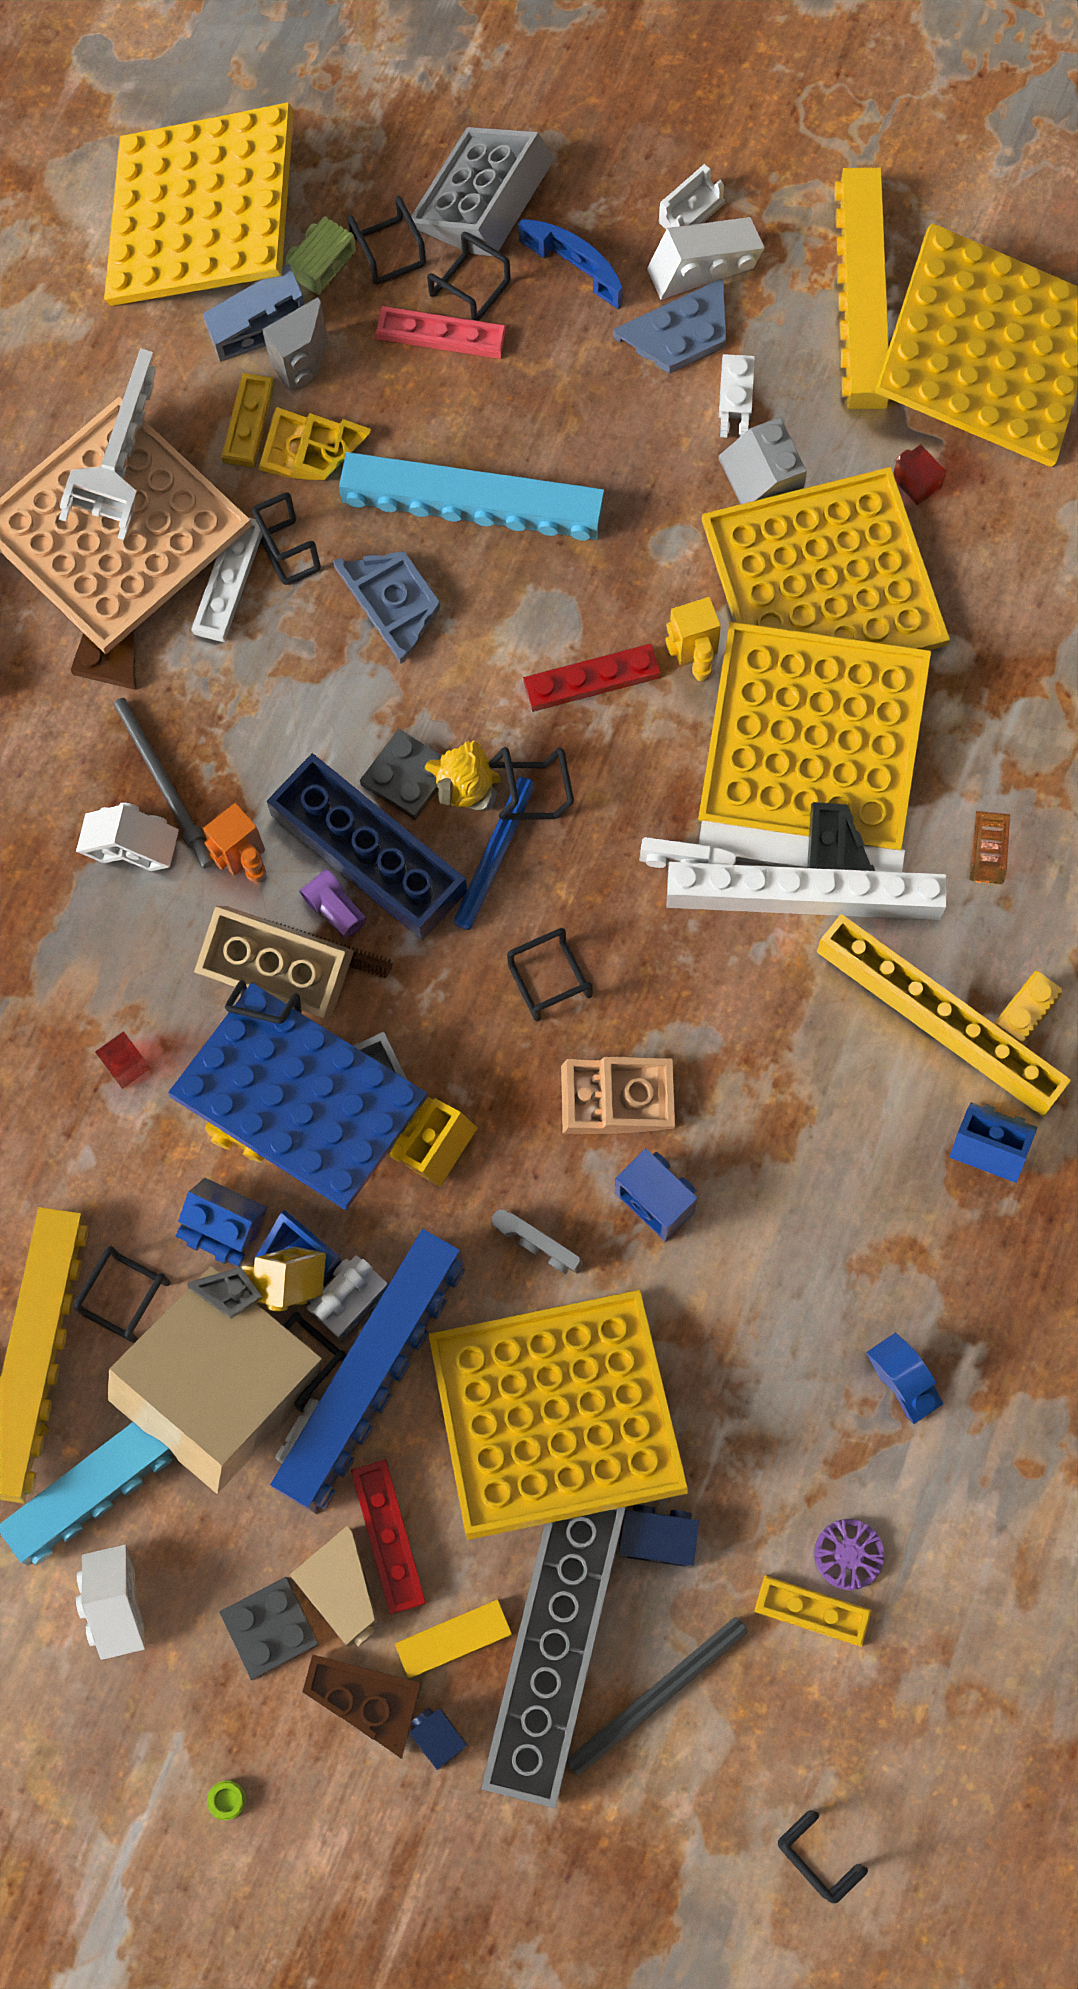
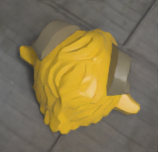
M474 740L471 743L467 741L459 748L446 751L440 760H429L426 763L425 770L431 772L436 777V784L439 788V803L448 806L451 804L458 808L470 807L476 811H488L494 805L497 791L492 787V784L500 783L501 778L499 773L490 769V760L487 758L484 750L481 749L480 743L477 744Z

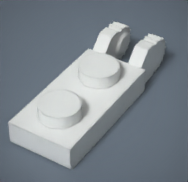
M723 354L719 418H721L720 437L727 438L730 428L729 418L741 419V423H739L740 437L748 431L752 412L755 356Z
M644 837L642 839L639 861L646 862L648 866L663 868L669 865V862L735 865L736 856L731 851H728V849L724 851V849Z

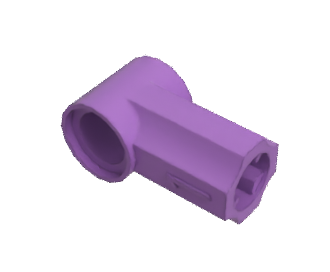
M327 869L299 890L308 905L317 914L321 913L344 939L357 933L367 921L361 911L344 894L345 890L339 881Z

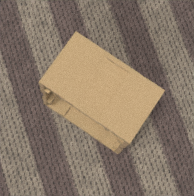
M210 1266L198 1279L218 1274L219 1272ZM188 1289L109 1369L108 1401L144 1432L164 1443L180 1463L218 1494L250 1460L262 1440L273 1430L280 1427L297 1409L294 1403L317 1377L322 1358L256 1303L230 1319Z

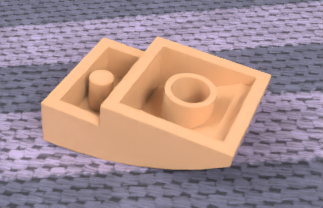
M603 1057L602 1060L566 1059L561 1066L563 1134L635 1133L673 1129L675 1127L672 1059Z

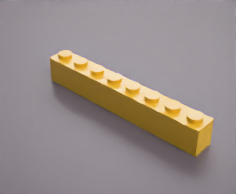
M843 168L841 181L835 182V201H840L841 208L836 209V228H841L842 236L837 237V256H842L843 264H838V284L844 285V292H839V312L845 313V320H840V340H846V348L841 349V368H847V377H842V397H848V409H887L889 398L875 393L889 349L881 168Z
M843 914L839 915L820 939L817 949L818 954L1042 1117L1046 1115L1070 1083L1071 1079Z
M38 1207L0 1379V1500L25 1504L27 1494H33L35 1488L36 1472L32 1471L34 1458H40L43 1450L44 1436L40 1435L42 1421L48 1422L50 1417L52 1400L47 1399L50 1385L55 1386L58 1379L59 1364H55L57 1350L63 1351L66 1342L67 1330L62 1329L65 1315L70 1316L73 1309L74 1294L69 1293L72 1281H78L80 1275L81 1260L77 1259L79 1246L85 1247L88 1238V1226L84 1225L81 1213Z

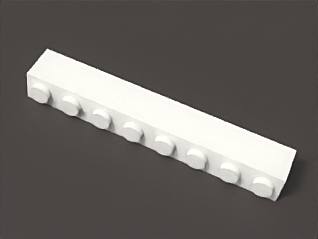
M669 862L666 908L836 916L843 914L844 916L941 920L946 908V874Z

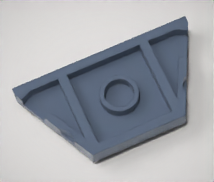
M719 279L613 329V337L618 342L624 340L635 347L637 354L645 359L653 360L658 367L668 373L724 348L726 345L723 280Z
M405 552L389 553L386 556L368 555L363 556L364 560L344 562L343 558L334 560V568L399 663H404L440 609V602Z

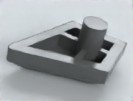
M241 1267L197 1279L187 1284L191 1291L230 1319L262 1299V1295Z

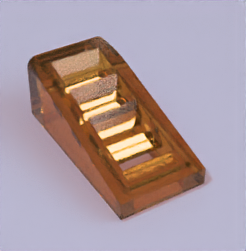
M976 811L970 867L971 881L993 884L1004 883L1008 861L1010 814ZM982 826L1001 828V831L984 830ZM981 839L1000 841V843L981 841ZM980 852L999 854V856L981 855Z

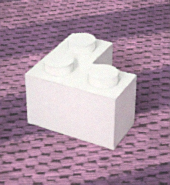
M120 803L119 806L103 807L99 811L85 814L76 852L101 863L123 859L148 871L169 868L179 829L168 825L167 820L162 817L148 816L139 812V807L136 805Z
M126 1544L83 1554L82 1570L77 1571L76 1574L78 1588L81 1593L80 1596H76V1606L80 1619L86 1618L87 1620L86 1635L89 1645L96 1646L100 1660L145 1650L144 1622L135 1598V1571Z

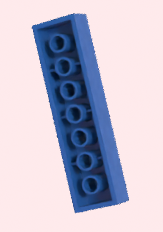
M424 1229L421 1230L272 1480L270 1486L279 1493L315 1514L319 1508L323 1510L327 1508L336 1491L332 1489V1486L339 1475L345 1477L354 1462L351 1454L357 1443L363 1445L373 1429L370 1421L376 1411L382 1413L388 1405L392 1394L388 1393L390 1387L395 1380L400 1382L410 1366V1362L407 1361L413 1348L419 1350L425 1342L429 1333L426 1330L427 1324L432 1317L437 1319L447 1303V1300L444 1299L450 1286L456 1288L462 1279L465 1269L462 1268L463 1260L458 1248Z

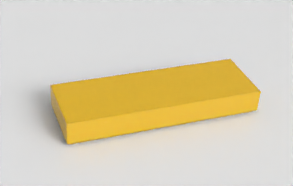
M242 373L221 456L223 463L254 468L275 385L273 377Z
M766 1575L763 1577L754 1608L755 1613L859 1647L863 1645L872 1612L870 1609Z
M497 1599L394 1644L407 1678L411 1679L509 1637L512 1633Z

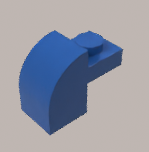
M897 1333L892 1334L866 1352L880 1380L894 1392L906 1417L913 1424L943 1405L934 1386L936 1381L915 1350Z

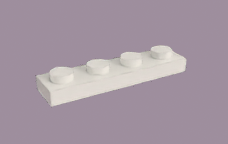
M249 518L252 527L216 558L192 626L194 635L221 642L226 641L263 535L256 519Z

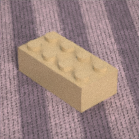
M215 906L194 972L234 987L241 980L246 982L247 988L251 983H254L285 1004L289 1002L294 993H298L300 995L302 1011L326 1018L333 1016L354 950L229 906Z

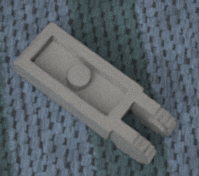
M499 1209L493 1213L491 1222L499 1232L506 1237L518 1235L521 1237L518 1244L534 1255L539 1250L551 1257L548 1264L565 1275L569 1269L576 1274L581 1269L583 1260L579 1256L511 1212L508 1213V1210Z

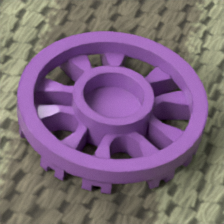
M843 1519L833 1522L821 1532L815 1544L814 1558L819 1573L828 1583L843 1590H857L869 1585L879 1575L884 1562V1549L880 1537L869 1525L854 1519ZM845 1525L857 1527L856 1536L853 1539L847 1537ZM835 1528L839 1530L844 1539L840 1543L832 1532ZM866 1531L870 1536L861 1545L857 1539ZM825 1537L835 1543V1550L821 1549ZM875 1542L878 1554L869 1555L865 1553V1546ZM834 1555L835 1561L822 1564L821 1557ZM864 1557L877 1562L876 1567L873 1568L862 1563ZM833 1565L841 1567V1574L837 1580L827 1573V1570ZM856 1568H864L870 1576L864 1581L859 1582ZM846 1570H852L851 1584L845 1583Z

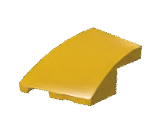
M276 407L258 470L294 479L325 480L345 460L346 452L352 453L369 436L371 429L342 419L341 423H337L309 413L308 417H304Z

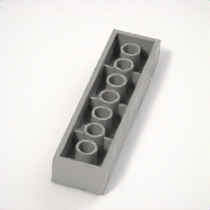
M626 1507L544 1525L481 1790L556 1808Z

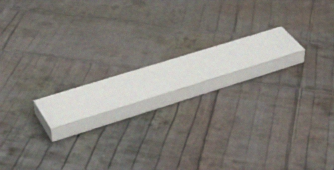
M702 821L698 845L721 848L724 851L728 849V851H731L736 856L735 860L774 867L807 868L809 837ZM863 845L870 864H873L875 871L902 872L905 855L904 849L898 851Z

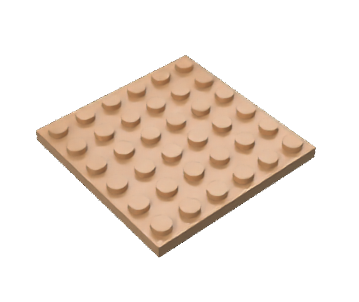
M120 397L115 399L0 498V552L105 654L112 650L252 527L251 520L144 419L141 428L137 429L134 437L136 442L131 458L127 457L125 465L126 473L124 480L136 490L134 514L125 540L118 539L120 521L101 515L97 517L92 515V512L72 506L67 521L59 520L62 511L60 504L71 470L101 467L123 401Z

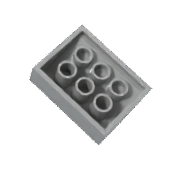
M467 127L411 217L418 231L459 249H462L461 234L467 232L499 251L546 175L554 158L538 132ZM468 241V253L492 256Z

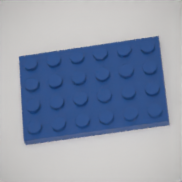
M251 983L234 1006L280 1017L287 1004L254 983ZM292 1009L288 1018L282 1024L229 1012L168 1092L170 1098L344 1210L349 1208L427 1099L426 1091L295 1009Z

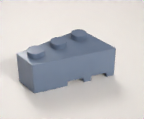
M290 264L282 267V276L262 279L203 313L208 334L220 362L266 346L262 329L304 305L303 295Z

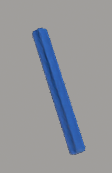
M519 777L516 781L519 802L510 813H523L534 790V782L532 780ZM511 794L505 807L512 801ZM499 819L454 918V923L459 928L465 930L472 928L520 820Z

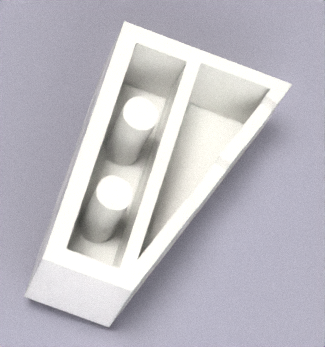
M751 217L667 228L647 271L660 300L753 269L765 247Z

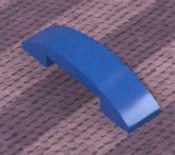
M522 219L519 222V242L542 258H545L553 250L593 278V293L617 309L622 306V285L608 261L593 246L577 235L549 223Z

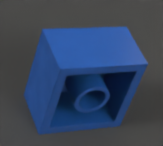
M645 1148L615 1178V1194L666 1242L695 1213L698 1197L694 1194L697 1190L686 1178L681 1176L678 1179L668 1170L671 1167L661 1154L655 1152L652 1155Z

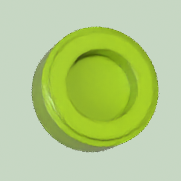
M230 1780L215 1784L207 1796V1806L210 1813L220 1820H231L238 1817L246 1805L244 1789L237 1782Z

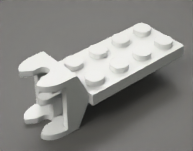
M142 348L139 350L101 467L71 470L60 504L62 511L59 520L67 521L72 506L92 512V515L97 517L101 515L120 521L118 539L125 540L134 514L136 490L124 480L126 473L125 465L127 457L131 458L136 442L134 437L137 429L141 428L145 415L144 407L146 400L150 401L155 384L153 380L157 367L152 365L153 352Z

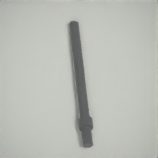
M125 698L116 700L114 706L182 828V837L188 848H193L203 868L211 867L215 862L210 857V851L204 844L206 837L200 826H195Z

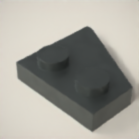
M819 802L811 804L807 868L875 871L864 850L862 837L855 829L854 819L847 804Z

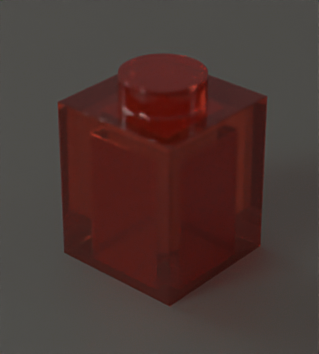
M920 444L912 451L907 449L897 457L893 475L896 483L916 505H919L942 488L946 470Z
M124 1031L95 1051L122 1089L151 1069Z

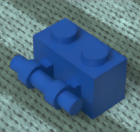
M970 1102L949 1158L1017 1183L1038 1127L1025 1123V1118L1015 1115V1118L996 1112L994 1111L995 1107L985 1104L983 1107Z
M204 1178L188 1191L178 1222L182 1225L179 1227L176 1237L187 1242V1247L196 1251L202 1249L214 1255L215 1260L223 1264L229 1262L240 1267L245 1259V1254L241 1252L257 1237L268 1207Z

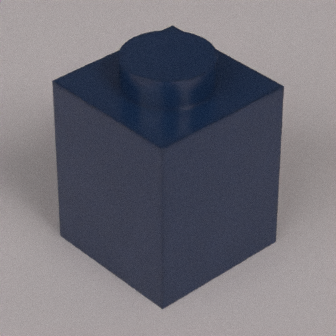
M429 1707L412 1721L415 1728L409 1733L436 1770L441 1769L469 1746L440 1708L433 1712Z

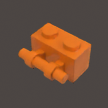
M234 803L203 828L208 839L204 844L211 852L209 854L221 870L227 867L235 875L244 868L245 874L250 881L261 883L266 875V869L260 855L265 851L257 826Z

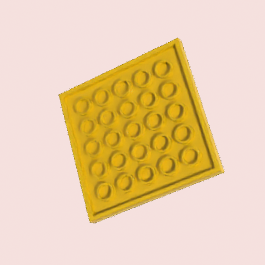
M289 102L120 136L104 300L110 306L282 276L294 109Z
M931 223L927 228L875 393L1052 467L1057 462L1078 391V286Z
M891 467L702 514V523L734 622L928 651L949 645L950 638Z
M729 622L698 822L707 821L809 837L810 812L813 802L847 804L854 819L855 829L860 833L865 846L901 851L931 651Z
M640 1290L429 1334L467 1540L688 1494L687 1483Z

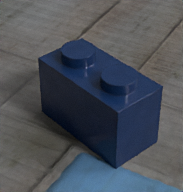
M634 1505L633 1511L625 1510L619 1557L692 1568L694 1566L699 1520L691 1519L692 1513L686 1511L670 1510V1515L666 1516L655 1514V1507Z

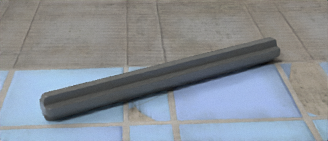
M737 1617L730 1620L567 1759V1765L574 1774L578 1776L585 1772L745 1636L748 1630L742 1621Z

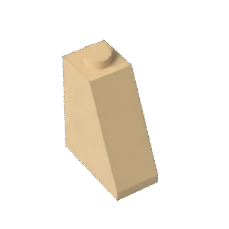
M346 1526L293 1571L290 1576L345 1645L351 1646L355 1642L359 1647L375 1633L372 1626L378 1620L355 1533Z

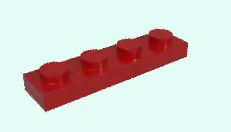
M647 644L523 677V683L532 712L659 679L661 673L652 644Z
M384 1459L351 1469L390 1615L425 1605L426 1600L387 1460Z

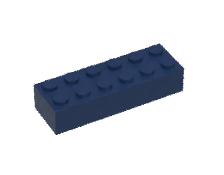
M313 753L266 801L270 814L274 819L422 941L466 894L467 884L464 876Z

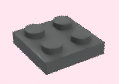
M398 729L362 776L360 784L416 820L439 789L436 784V777L431 772L425 770L424 767L429 760H440L441 755L401 729Z
M287 1577L219 1611L251 1680L319 1646L318 1640Z

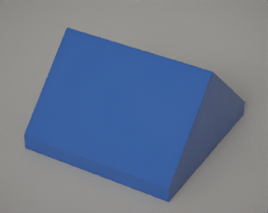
M286 1210L280 1213L256 1255L258 1257L292 1247L326 1253L323 1286H326L333 1278L335 1269L342 1263L338 1254Z

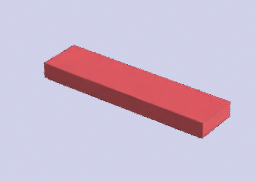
M382 306L375 334L376 340L501 359L507 325Z

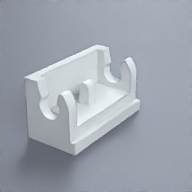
M703 164L660 202L659 224L667 230V228L704 223L725 204L723 182L719 180L714 185L710 178L712 176L711 169Z

